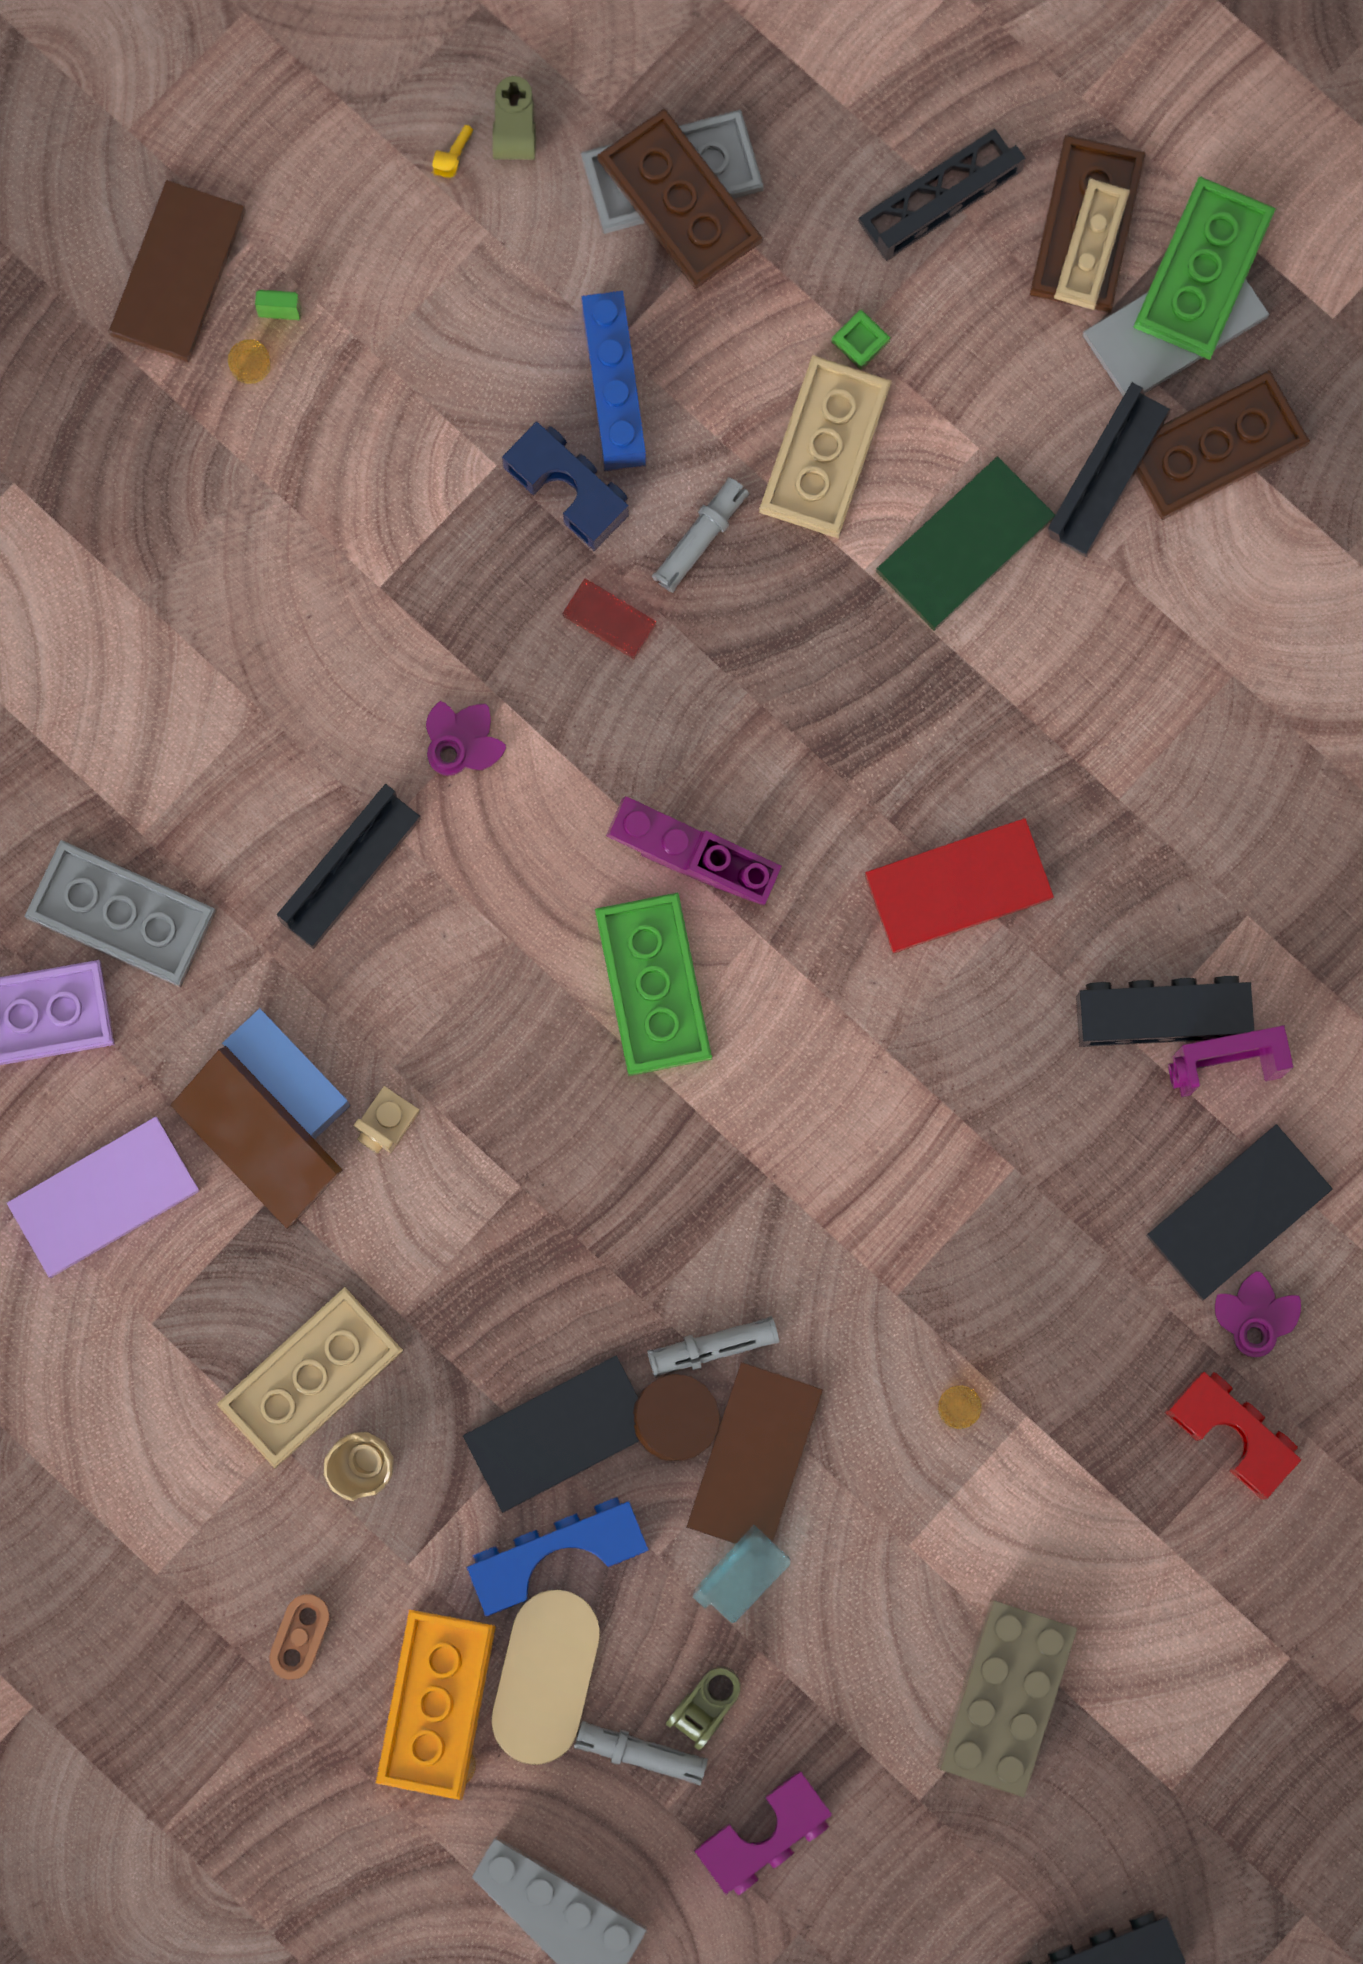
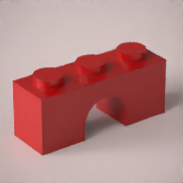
M1205 1372L1199 1373L1165 1413L1196 1441L1202 1440L1216 1425H1227L1235 1429L1242 1439L1243 1451L1240 1459L1229 1471L1261 1500L1268 1499L1302 1460L1294 1453L1298 1449L1297 1445L1281 1431H1278L1275 1435L1262 1424L1266 1418L1249 1402L1246 1401L1243 1405L1239 1404L1229 1394L1233 1388L1215 1372L1210 1376Z

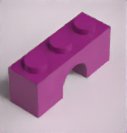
M800 1770L764 1796L776 1814V1827L769 1838L756 1843L745 1841L728 1823L694 1849V1852L725 1894L734 1890L737 1895H740L759 1880L755 1875L758 1870L768 1863L773 1869L794 1854L790 1846L802 1837H805L810 1842L830 1827L825 1820L832 1816L831 1812Z

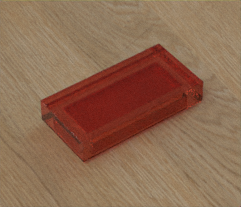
M584 578L563 611V617L632 659L636 658L656 626L655 620Z

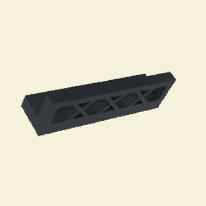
M994 128L859 217L858 222L883 258L888 261L1023 171L1026 158L1017 145L1009 149ZM993 144L1000 156L983 167L976 166L977 153ZM972 157L971 164L963 163L964 161ZM957 170L969 173L968 177L950 189L941 188L943 176L949 171ZM938 179L937 187L929 186V184ZM917 192L935 195L933 200L915 212L907 210L909 198ZM904 202L903 209L894 208ZM884 214L901 217L900 222L881 234L872 223Z
M1131 382L1048 527L1050 538L1085 557L1089 555L1170 414L1168 407L1145 396L1143 387Z
M385 783L277 913L280 922L314 949L421 820L420 815L398 799L396 792Z

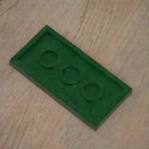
M997 456L878 566L876 572L935 631L1049 525L1055 514Z

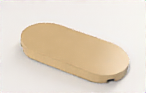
M549 1590L533 1596L520 1608L513 1624L494 1703L492 1728L500 1747L510 1757L523 1763L544 1764L559 1758L570 1748L578 1733L599 1645L600 1629L592 1608L581 1597L571 1592Z

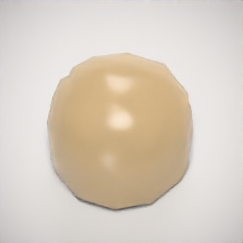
M368 1432L351 1433L339 1439L325 1457L324 1477L330 1489L346 1500L354 1501L361 1497L374 1496L384 1489L385 1485L389 1482L393 1474L394 1457L386 1442Z

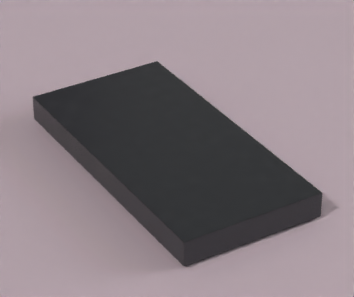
M1276 1124L1146 1236L1203 1301L1332 1191L1333 1188Z
M614 1356L462 1436L501 1512L504 1513L640 1442L636 1436L633 1415L634 1404L638 1396L617 1356Z

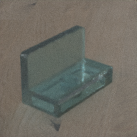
M754 1525L695 1587L693 1598L705 1609L711 1604L727 1620L735 1623L790 1565L791 1560Z

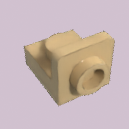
M383 1086L361 1120L357 1119L353 1125L361 1133L357 1140L377 1154L382 1148L392 1153L420 1110Z

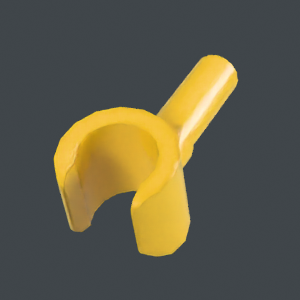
M464 125L451 146L450 153L436 150L432 163L434 168L433 175L452 178L456 175L459 156L473 132L471 126Z

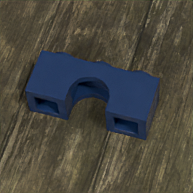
M536 421L502 456L503 468L533 496L546 483L558 480L570 484L575 489L577 496L563 513L564 524L595 551L629 516V506L625 503L628 497L613 482H610L608 485L602 482L595 475L598 472L597 468L584 455L579 454L575 457L564 446L567 444V441L552 426L545 429Z

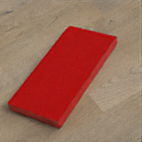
M1026 818L865 872L868 886L893 954L1054 898Z

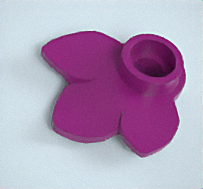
M439 701L432 708L426 720V730L431 739L427 750V758L434 771L441 775L452 776L460 773L465 768L478 771L491 767L503 756L506 744L496 738L488 737L491 716L487 704L472 705L459 711L457 714L443 701ZM445 749H453L457 756L453 761L445 762L440 757L441 753Z
M1255 1271L1242 1282L1237 1297L1231 1294L1219 1293L1215 1300V1315L1220 1326L1233 1334V1340L1237 1349L1242 1354L1252 1358L1268 1354L1274 1348L1277 1337L1286 1335L1294 1330L1301 1313L1300 1297L1289 1295L1275 1299V1293L1270 1283L1259 1271ZM1255 1328L1261 1332L1262 1340L1259 1344H1252L1248 1341L1247 1332L1249 1329Z

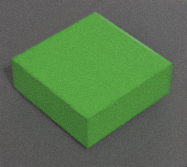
M256 291L255 307L258 317L300 320L301 303L296 292Z
M860 309L832 337L831 342L862 370L890 342L891 337Z

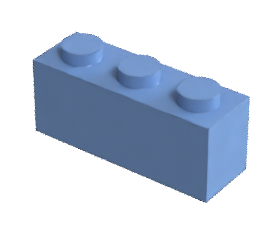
M260 1008L222 1043L224 1047L227 1046L314 1139L351 1106L348 1100Z

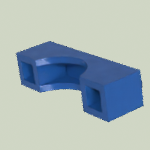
M623 291L581 296L604 471L646 466V450Z
M618 1497L594 1506L596 1515L580 1521L578 1513L554 1522L556 1531L540 1537L538 1531L534 1530L513 1539L515 1548L499 1553L497 1546L473 1555L475 1564L468 1566L467 1570L485 1616H490L527 1601L528 1585L534 1569L543 1558L557 1550L565 1548L583 1549L596 1555L608 1567L649 1551L630 1502L620 1504Z

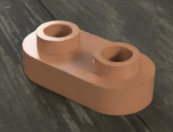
M310 1594L300 1595L293 1599L286 1609L269 1655L272 1670L283 1679L295 1680L302 1678L309 1673L314 1664L330 1622L329 1608L320 1597ZM306 1608H312L316 1612V1620L311 1625H306L301 1621V1612ZM290 1649H295L300 1653L301 1659L296 1666H289L285 1661V1654Z

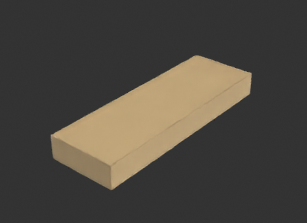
M1093 179L1089 180L1054 299L1092 310L1095 309L1130 190Z

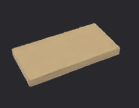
M812 355L759 513L839 539L892 381Z
M344 1287L220 1400L217 1405L276 1469L393 1362L403 1350L347 1288Z

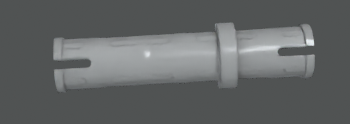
M728 477L725 484L708 506L702 505L698 510L700 516L659 569L652 575L655 581H660L658 584L673 593L720 531L725 532L729 527L727 521L744 499L750 495L747 489L744 488L742 490L743 486L739 482Z
M770 1316L756 1322L697 1338L689 1335L684 1337L682 1342L654 1350H647L654 1377H658L659 1375L692 1367V1370L699 1369L702 1363L739 1354L758 1347L779 1343V1337L774 1319Z
M585 1721L581 1722L574 1748L611 1758V1763L620 1765V1762L633 1764L657 1773L683 1779L699 1786L701 1785L708 1758L687 1754L673 1748L629 1736V1731L620 1729V1732L586 1723Z

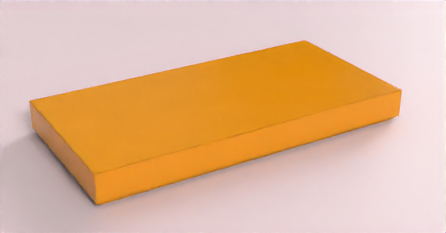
M409 1609L376 1784L463 1800L496 1625Z

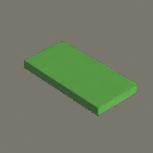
M1199 176L1133 328L1210 360L1276 208Z
M679 893L595 909L628 1076L712 1060Z

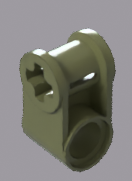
M506 77L497 85L495 92L493 159L535 160L536 128L531 86L522 77ZM512 95H519L518 105L510 106Z
M723 1666L709 1670L691 1694L688 1693L665 1725L669 1728L673 1726L678 1728L695 1742L694 1747L700 1751L722 1723V1718L737 1700L741 1686L738 1675L734 1670ZM716 1675L729 1677L734 1686L732 1694L725 1699L713 1697L708 1688L710 1679ZM686 1715H688L689 1717H691L694 1721H696V1722H697L699 1725H701L703 1728L701 1729V1728H699L697 1725H695L692 1721H690L688 1718H686Z

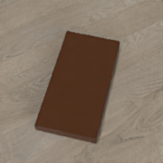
M665 108L597 155L600 164L695 289L763 242L761 234Z
M1068 135L1064 136L1030 296L1071 304L1054 299L1088 183L1090 179L1130 190L1095 306V310L1111 313L1146 152Z
M166 180L110 326V336L189 362L245 214V207Z
M1268 370L1163 424L1137 469L1136 475L1160 519L1164 520L1308 446L1310 440L1272 372Z
M227 1046L219 1049L170 1105L286 1229L296 1223L343 1171Z
M741 1362L686 1528L769 1555L823 1389Z

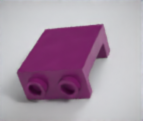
M1285 1026L1182 1045L1173 1055V1063L1168 1064L1169 1077L1173 1089L1180 1088L1181 1097L1191 1096L1200 1086L1197 1069L1260 1057L1265 1081L1281 1079L1294 1068Z

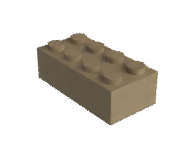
M995 1600L989 1602L939 1759L938 1769L1023 1798L1025 1797L1076 1635V1627Z

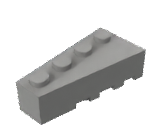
M497 1836L472 1876L557 1964H628L647 1931V1927Z

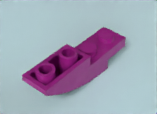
M627 796L622 798L606 834L607 837L641 852V856L702 883L761 905L766 904L782 867L706 830L703 832Z

